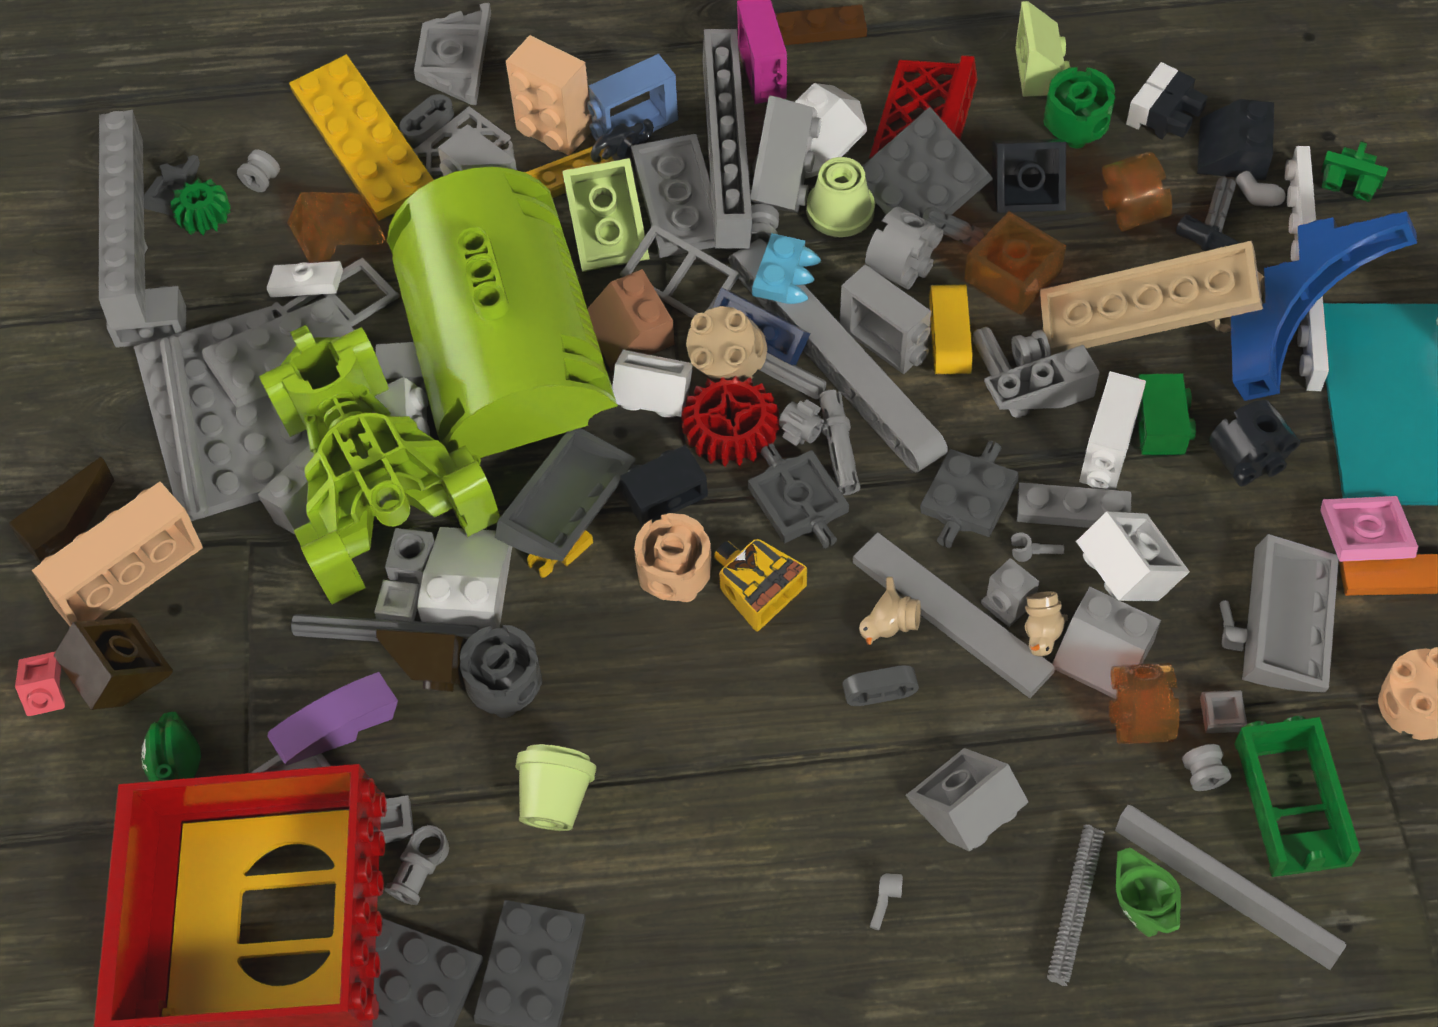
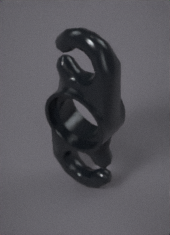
M645 119L643 124L636 123L631 127H628L626 124L617 125L595 142L590 154L591 160L598 164L602 159H609L613 155L619 158H626L631 154V146L644 144L649 140L654 129L653 122ZM643 124H644L645 129H644V131H643L641 134H639V133L641 132V130L643 129ZM605 148V150L602 152V155H601V157H600V156H599L600 152L602 151V149Z

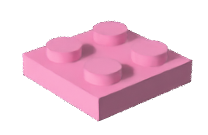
M1397 496L1323 499L1320 511L1339 562L1416 557L1418 545Z

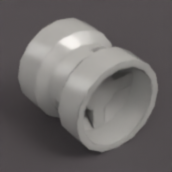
M752 205L750 244L757 239H762L768 244L771 233L778 234L776 228L779 223V212L770 205Z

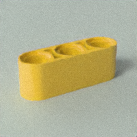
M966 284L930 285L929 305L931 310L930 321L934 374H971L972 345Z

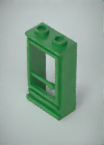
M1293 716L1279 723L1267 724L1265 721H1255L1241 727L1234 746L1238 750L1270 863L1271 877L1352 866L1361 850L1320 717L1306 719L1304 716ZM1306 750L1322 804L1287 809L1273 808L1258 756ZM1325 811L1330 829L1280 835L1277 821L1282 816Z

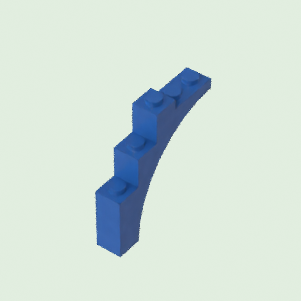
M1407 211L1392 213L1363 222H1354L1342 227L1337 226L1333 217L1315 220L1298 226L1299 260L1283 262L1276 266L1264 268L1266 303L1262 304L1263 309L1231 316L1233 383L1244 401L1280 394L1281 369L1288 345L1300 322L1331 287L1363 264L1388 252L1417 244L1416 230Z

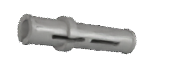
M834 389L827 390L819 395L824 420L822 432L828 439L836 486L842 495H850L860 490L849 438L851 424L849 418L844 413L841 392H836Z

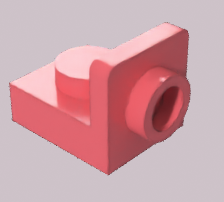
M55 652L19 659L15 688L27 716L56 711L65 707V699L59 686L61 665L54 657Z

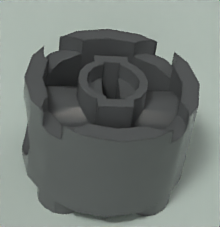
M502 625V628L492 629V626L484 627L471 635L461 649L460 669L468 697L476 707L490 714H496L500 718H508L530 704L540 690L542 675L535 645L524 631L512 625Z

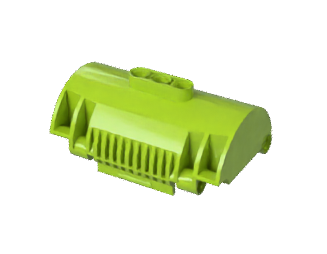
M471 168L435 179L419 188L404 201L389 225L387 241L393 254L392 260L437 435L448 453L466 446L473 460L477 461L480 465V458L588 426V421L593 415L618 406L551 192L540 180L525 172L510 168Z

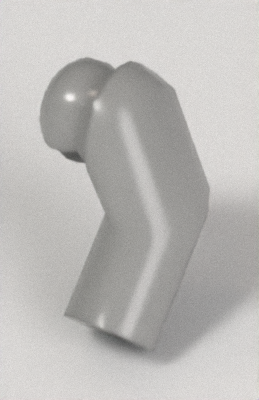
M1249 171L1240 173L1235 180L1252 205L1278 206L1285 200L1286 193L1284 189L1275 184L1257 183Z

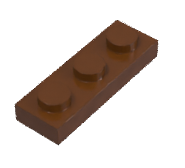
M862 4L775 13L784 45L867 37V25Z

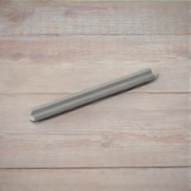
M171 336L170 338H163L160 342L186 511L190 519L197 520L207 517L209 512L182 347L179 339Z

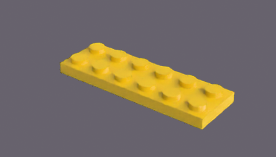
M347 54L289 82L292 92L378 221L395 213L408 197L419 188L434 180Z

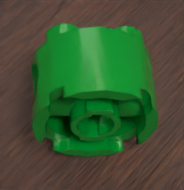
M1078 67L1067 68L1058 72L1051 80L1043 120L1044 125L1055 137L1066 141L1070 147L1076 149L1084 147L1086 143L1100 139L1108 131L1115 101L1113 82L1107 75L1088 67L1086 72L1077 71Z

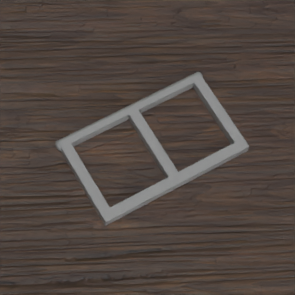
M656 224L652 225L625 268L620 272L621 277L633 272L656 235L688 252V255L665 290L662 292L655 287L654 289L662 301L691 318L698 313L675 300L671 295L696 258L729 276L721 288L731 290L740 276L739 272ZM719 292L717 293V295L715 296L707 310L712 309Z
M363 258L343 269L340 282L362 269L387 296L354 315L335 294H323L325 297H331L352 327L400 297L399 293ZM321 294L299 296L277 309L278 315L282 316L295 311Z

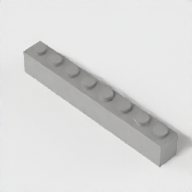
M704 29L702 60L715 248H750L752 210L737 29Z
M133 110L113 111L99 115V301L110 329L146 324L143 140Z

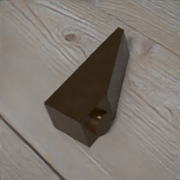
M99 457L9 522L21 544L39 563L46 557L54 555L66 547L79 534L85 532L115 481L104 459Z

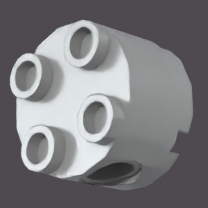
M898 206L893 208L882 220L887 223L884 231L876 229L867 249L865 264L884 278L903 288L910 289L918 276L925 278L933 266V259L930 258L931 253L940 243L944 231L935 224Z

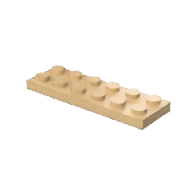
M1252 241L1040 290L1043 331L1050 345L1051 356L1084 345L1085 348H1090L1263 309Z

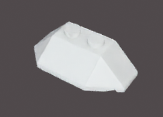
M814 83L795 101L796 103L814 107L817 111V117L821 118L819 136L812 139L810 151L815 152L812 172L806 171V179L817 176L820 167L826 161L842 157L867 132V126L860 101L835 86ZM756 157V159H755V161H754V164H753V166H752V170H753V171H755V168H756L757 157Z

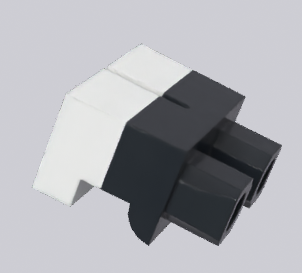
M1160 62L1147 82L1131 101L1126 125L1139 129L1142 124L1155 129V134L1162 140L1168 132L1184 138L1192 125L1193 117L1182 112L1186 111L1199 117L1205 109L1208 96L1193 89L1195 78Z

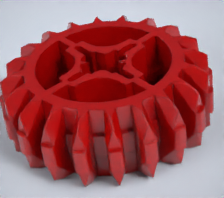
M734 376L732 380H726L723 377L716 383L707 378L705 388L696 386L694 396L687 397L686 407L682 411V421H684L682 423V431L687 437L689 447H695L698 457L707 454L710 464L716 459H721L724 467L729 463V460H735L740 467L743 463V458H748L754 463L757 457L756 452L760 453L763 447L767 446L768 448V444H774L776 433L779 430V408L777 404H774L772 393H765L763 383L753 386L751 377L744 382L740 381L737 376Z

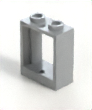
M865 264L841 286L840 324L854 339L902 374H905L913 365L918 366L925 360L929 352L927 346L928 336L931 332L929 327L931 310Z

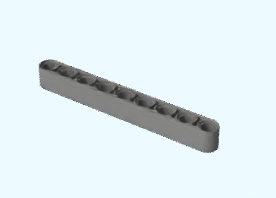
M762 239L752 242L750 248H742L729 256L731 268L739 272L740 276L738 279L751 293L767 244ZM805 285L796 286L806 293L808 300L797 304H786L755 297L766 310L811 333L803 351L911 471L919 472L947 454V444L940 432Z

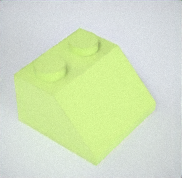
M1021 2L1015 49L1023 97L1047 96L1051 80L1058 72L1070 68L1069 61H1064L1063 58L1066 54V40L1064 36L1060 37L1057 22L1030 2Z

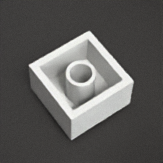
M1106 511L1076 541L1084 552V560L1089 566L1097 570L1105 581L1104 587L1106 591L1118 601H1159L1190 572L1148 514Z

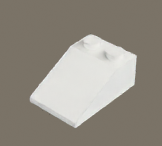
M440 527L423 572L417 605L421 622L476 625L479 627V630L488 626H492V629L500 628L512 546L496 539L495 530H481L467 537L463 528Z

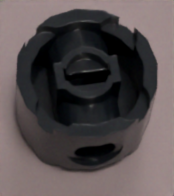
M1267 400L1254 401L1233 412L1237 417L1229 424L1224 419L1212 432L1209 439L1210 446L1240 487L1250 484L1264 474L1273 477L1282 472L1287 466L1285 459L1301 443L1278 410Z

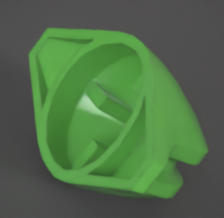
M1132 848L1118 851L1116 893L1124 914L1147 937L1157 935L1158 931L1170 933L1178 930L1180 927L1181 891L1175 878L1168 871Z

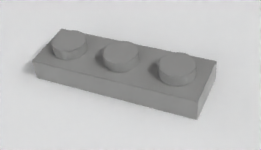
M1019 483L1017 522L1090 528L1106 511L1131 513L1130 491Z

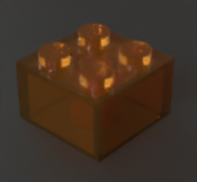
M1008 211L967 254L964 280L1019 315H1022L1040 295V290L1047 288L1062 272L1066 245Z

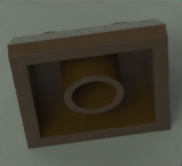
M136 618L73 622L54 654V657L91 710L123 707L168 678L173 672V669Z
M376 629L378 641L411 680L423 682L422 689L453 692L454 685H465L460 669V653L468 640L467 638L452 634Z

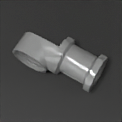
M427 825L414 832L400 857L402 864L393 882L387 883L385 891L389 895L404 903L418 905L420 901L418 894L427 875L433 874L436 866L448 856L449 843L441 829L436 826ZM432 836L440 839V848L434 854L423 855L419 852L420 843L425 838Z

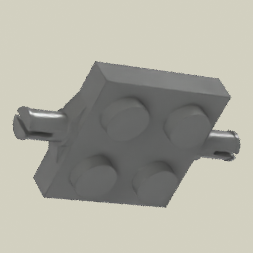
M988 441L981 457H973L952 449L949 450L920 505L921 514L936 518L945 525L940 536L937 538V542L940 545L944 546L946 544V547L950 548L958 531H972L990 537L1018 482L1017 471L994 463L1002 449L998 443L995 442L993 446V441Z
M768 444V448L767 446L763 447L760 453L770 467L764 473L748 480V489L783 543L785 544L805 533L814 532L823 548H828L829 544L830 546L835 544L837 538L833 535L827 524L848 513L849 504L814 452L810 450L795 458L782 459L774 444Z

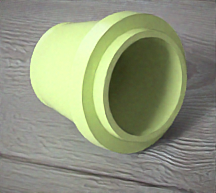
M832 158L820 167L815 187L807 197V217L814 228L829 236L848 237L862 232L873 220L875 210L874 197L868 189L865 171L860 163L851 158Z
M544 744L528 746L526 751H521L517 754L515 765L516 769L519 770V821L541 829L555 831L572 830L588 784L595 779L596 765L590 762L588 755L574 749Z

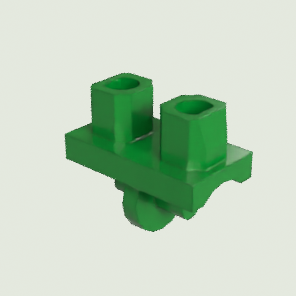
M1360 141L1358 150L1344 147L1342 154L1327 151L1321 172L1324 173L1322 188L1339 192L1343 179L1357 182L1353 196L1369 202L1377 189H1381L1388 168L1376 165L1377 156L1365 153L1367 142Z

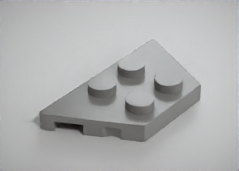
M490 3L480 4V11L464 16L462 11L449 14L445 18H436L422 23L414 68L417 81L468 104L477 105L491 17Z

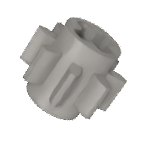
M807 399L805 402L800 400L798 404L795 402L789 403L779 419V425L785 430L782 437L796 446L799 443L804 444L805 441L808 443L814 442L821 433L824 420L818 415L821 407Z

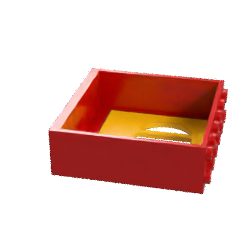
M360 764L118 784L94 1027H372L373 1020H376L379 1015V1002L376 998L377 995L374 994V978H378L380 975L381 963L379 954L375 951L376 937L382 933V917L380 912L377 911L378 896H382L384 890L383 875L379 870V856H383L385 853V837L383 832L380 831L381 817L386 816L387 802L384 792L378 789L373 778L367 775ZM291 844L313 846L327 854L335 865L330 870L246 876L254 863L266 853L278 847ZM336 884L334 929L331 937L239 944L242 896L245 891ZM330 952L327 960L315 973L302 981L285 986H271L255 981L247 975L240 965V961L245 958Z

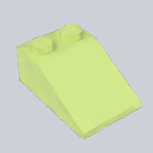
M630 158L563 170L582 272L627 264L645 237ZM648 249L640 261L650 259Z

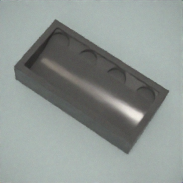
M582 428L566 432L500 517L497 523L495 538L526 553L546 559L563 561L620 484V476L625 474L634 465L636 458Z

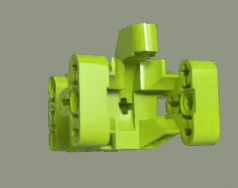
M306 325L290 332L296 345L280 366L259 375V378L289 436L292 437L307 429L310 451L314 453L313 458L305 466V477L308 481L306 511L310 522L293 531L310 568L332 605L366 588L352 558L370 550L374 516L382 524L394 527L401 525L407 520L410 515V505L434 518L453 509L467 537L498 522L500 514L491 487L477 461L473 460L467 447L463 446L448 453L442 443L419 430L416 422L409 416L391 417V412L375 397L389 390L373 347L362 327L341 337H313Z

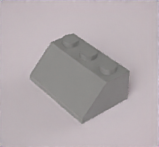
M769 96L750 195L751 201L755 204H766L773 206L777 210L799 213L800 205H806L809 187L804 185L806 171L812 172L815 152L810 151L812 139L818 138L821 128V118L817 117V111L814 107Z

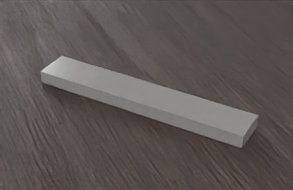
M878 532L853 556V563L885 588L886 577H893L896 592L901 598L910 596L911 599L920 600L921 616L1028 698H1031L1054 673L1055 666L1042 656L1032 655L1028 645Z
M1127 805L1120 815L1115 829L1116 832L1327 969L1331 970L1345 949L1346 944L1344 941L1132 805Z

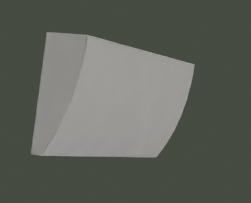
M1267 534L1255 547L1242 680L1295 691L1326 692L1329 689L1338 573V557L1336 554Z

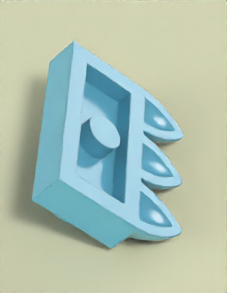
M771 233L752 286V296L786 304H797L808 300L806 293L796 285L809 284L815 280L813 275L804 267L819 264L821 259L814 251L805 247V240Z

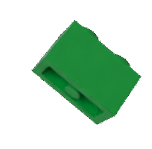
M1139 374L1138 379L1146 381L1137 414L1141 455L1186 454L1189 441L1195 439L1196 423L1194 418H1189L1188 410L1191 408L1192 396L1191 389L1185 388L1183 374Z

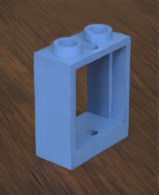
M659 54L589 85L590 101L587 102V106L592 116L590 131L596 141L619 124H626L628 127H631L636 123L643 124L645 119H649L653 122L654 132L678 120L676 76ZM649 91L650 99L610 117L611 108ZM643 124V129L641 130V132H640L639 134H641V133L644 131V129H645L644 124Z

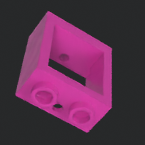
M771 0L737 1L738 48L754 103L768 102L769 96L786 99L787 52Z

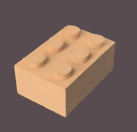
M529 35L506 60L516 129L527 137H533L545 143L550 149L559 150L569 156L591 133L590 124L592 119L587 106L589 92L586 65L584 61Z

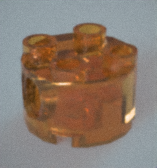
M1152 152L1141 153L1102 167L1103 177L1108 189L1102 192L1103 199L1109 210L1115 208L1117 224L1122 232L1171 215L1172 197L1170 188L1163 189L1161 180L1167 178L1159 160Z
M1170 663L1111 666L1112 689H1116V700L1109 701V717L1111 724L1116 723L1117 743L1174 742L1173 739L1177 738L1179 728V698H1174L1172 688L1178 687L1172 665Z

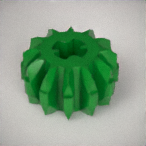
M197 177L194 184L190 185L184 182L183 190H174V199L170 201L171 210L180 229L185 228L190 235L199 230L204 236L207 230L212 229L217 232L218 224L227 223V214L231 213L227 194L222 186L216 185L212 179L203 183Z

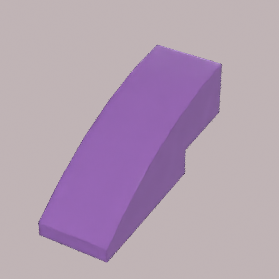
M377 672L347 684L310 703L271 729L267 737L285 766L354 742L356 741L358 731L392 720L398 700L381 674Z

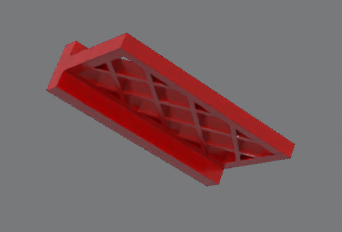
M961 56L960 63L899 60L869 159L914 121L908 113L919 107L924 111L930 107L928 102L939 96L945 100V103L932 110L961 141L978 80L975 56ZM905 72H915L921 75L909 83L903 78ZM942 74L953 75L952 79L941 85L935 80V78ZM929 83L933 87L929 92L920 96L915 91V89ZM906 94H909L914 99L902 107L896 102L897 99ZM902 118L906 125L893 132L889 124Z

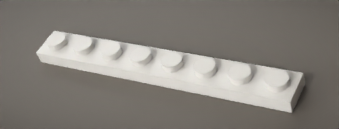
M1296 146L1292 160H1287L1285 165V180H1290L1291 185L1287 191V206L1292 207L1293 211L1289 218V233L1294 234L1295 237L1291 246V261L1299 260L1298 226L1316 220L1310 146ZM1323 296L1310 309L1298 328L1297 344L1298 347H1303L1304 353L1300 359L1299 371L1300 376H1305L1306 391H1321L1329 372Z

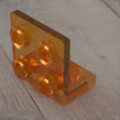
M300 192L287 222L309 263L329 262L337 245H382L386 239L359 193Z

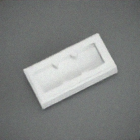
M340 261L274 265L267 285V291L270 297L335 294L340 283L343 268Z

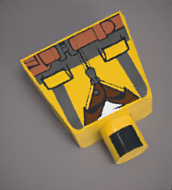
M760 539L753 540L742 551L731 542L726 541L715 552L714 558L724 566L719 573L722 592L757 632L807 586V567Z

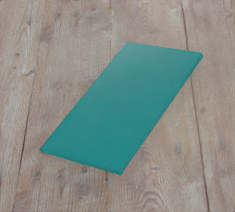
M1323 303L1329 366L1325 382L1343 498L1397 496L1401 505L1438 506V325L1436 322L1438 318V304Z

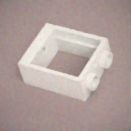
M1110 371L1088 441L1079 482L1088 484L1094 489L1116 490L1146 384L1145 380Z

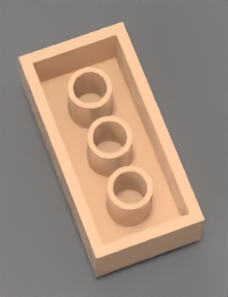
M158 482L151 488L140 492L134 500L121 509L111 512L102 522L89 531L79 534L66 547L54 555L46 557L40 565L32 569V572L54 608L71 626L73 622L104 619L197 553L203 546L185 508L161 482Z

